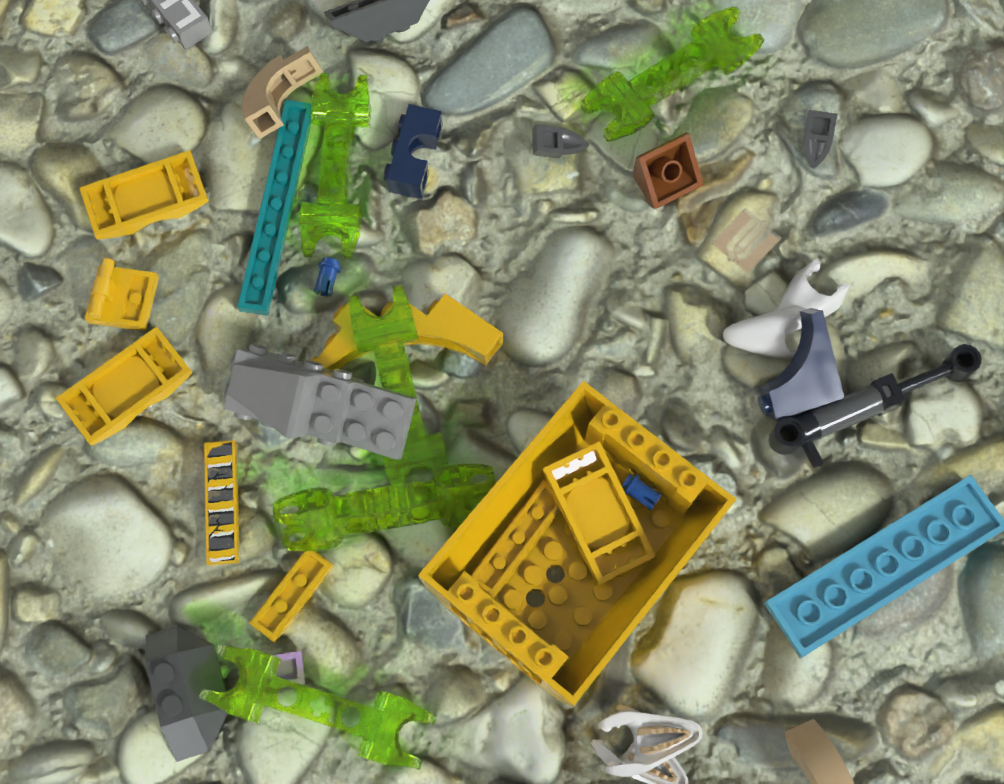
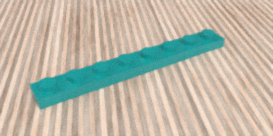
M285 100L281 117L284 125L279 128L237 306L239 312L269 316L315 109L312 103Z

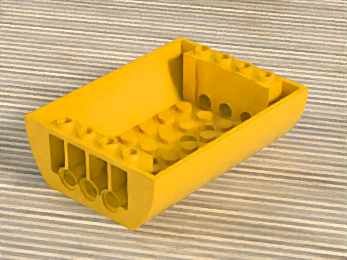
M583 381L418 576L426 588L447 610L545 692L569 706H574L737 499ZM599 441L621 485L630 473L634 476L638 474L640 476L638 479L662 494L651 511L630 495H626L656 557L600 585L597 584L581 556L573 534L561 511L495 599L480 588V583L471 576L472 572L543 480L547 481L542 469ZM551 567L561 568L564 572L563 580L558 583H552L547 579V570ZM529 592H541L545 599L544 603L537 608L530 606L526 601V596Z

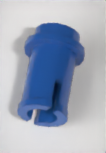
M324 257L322 262L318 263L320 270L316 286L313 290L314 293L319 294L321 292V296H332L336 275L341 272L338 260Z
M630 473L621 485L625 494L630 495L651 511L662 494L638 479L640 477L638 474L634 476Z

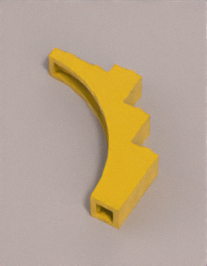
M446 293L440 300L436 299L432 302L427 310L428 315L398 296L393 303L388 302L380 314L381 318L351 298L346 305H341L334 314L333 323L338 333L332 334L327 339L322 353L318 357L314 356L310 361L321 363L324 365V369L333 371L334 369H341L353 360L376 350L397 345L422 344L444 347L465 354L486 366L502 346L503 333Z

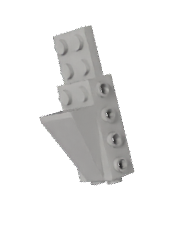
M250 344L249 348L237 349L231 360L232 373L230 382L224 391V409L235 412V417L244 420H252V418L261 420V425L274 428L289 439L307 437L309 435L316 437L317 442L322 445L335 446L336 443L341 442L396 460L402 459L417 398L364 383V380L352 377V373L345 370L334 369L331 371L324 369V365L318 362L305 361L304 363L295 360L296 356L288 353L278 352L274 354L268 352V348L261 345Z

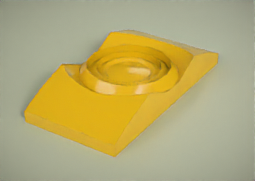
M190 150L79 187L97 240L134 234L148 224L160 220L181 218L209 202Z
M156 326L56 397V400L92 446L125 429L146 408L169 397L193 372Z
M600 441L542 469L554 500L573 534L578 550L598 585L656 557Z

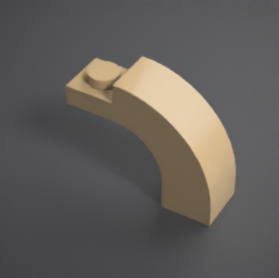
M308 46L286 59L282 55L274 58L255 75L246 88L242 99V113L245 121L259 139L284 125L280 109L287 96L301 85L323 73L320 64Z
M814 719L784 732L791 758L803 771L810 784H855L834 744Z

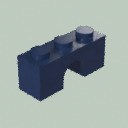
M409 104L406 115L401 114L398 130L401 132L399 138L393 140L391 147L393 159L391 164H386L384 170V180L387 181L390 193L422 199L429 176L428 161L417 159L412 154L420 148L436 150L443 127L442 111Z

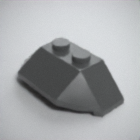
M355 0L327 10L324 14L332 27L364 42H377L382 40L385 35L393 32L407 31L410 26L417 24L430 0Z
M179 626L146 635L145 665L160 727L176 762L210 752L214 740L231 709L215 645Z

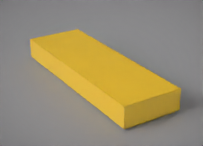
M308 546L249 624L276 643L334 565Z

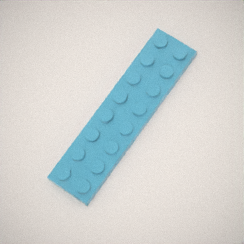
M972 475L772 597L764 605L798 657L802 658L1004 531V519Z

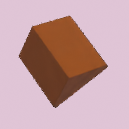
M687 132L636 157L632 177L653 209H657L704 185L691 138Z

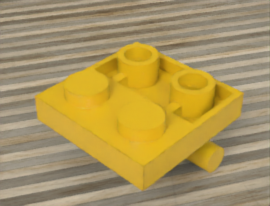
M103 258L102 265L98 266L85 315L86 322L88 324L146 331L159 281L158 274L156 272L114 267V260Z

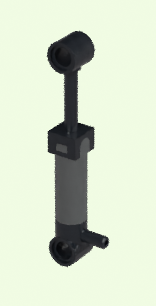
M962 344L954 348L947 355L941 366L897 383L893 373L874 380L867 387L845 395L843 399L816 407L792 418H783L777 422L769 434V445L773 451L782 455L791 454L802 446L811 466L817 468L823 464V460L813 441L873 416H882L894 411L907 400L904 395L905 393L945 376L954 382L965 381L979 369L982 362L981 354L972 345ZM957 359L962 360L965 363L966 368L960 366L957 362ZM780 431L789 432L793 437V441L784 440L781 437Z

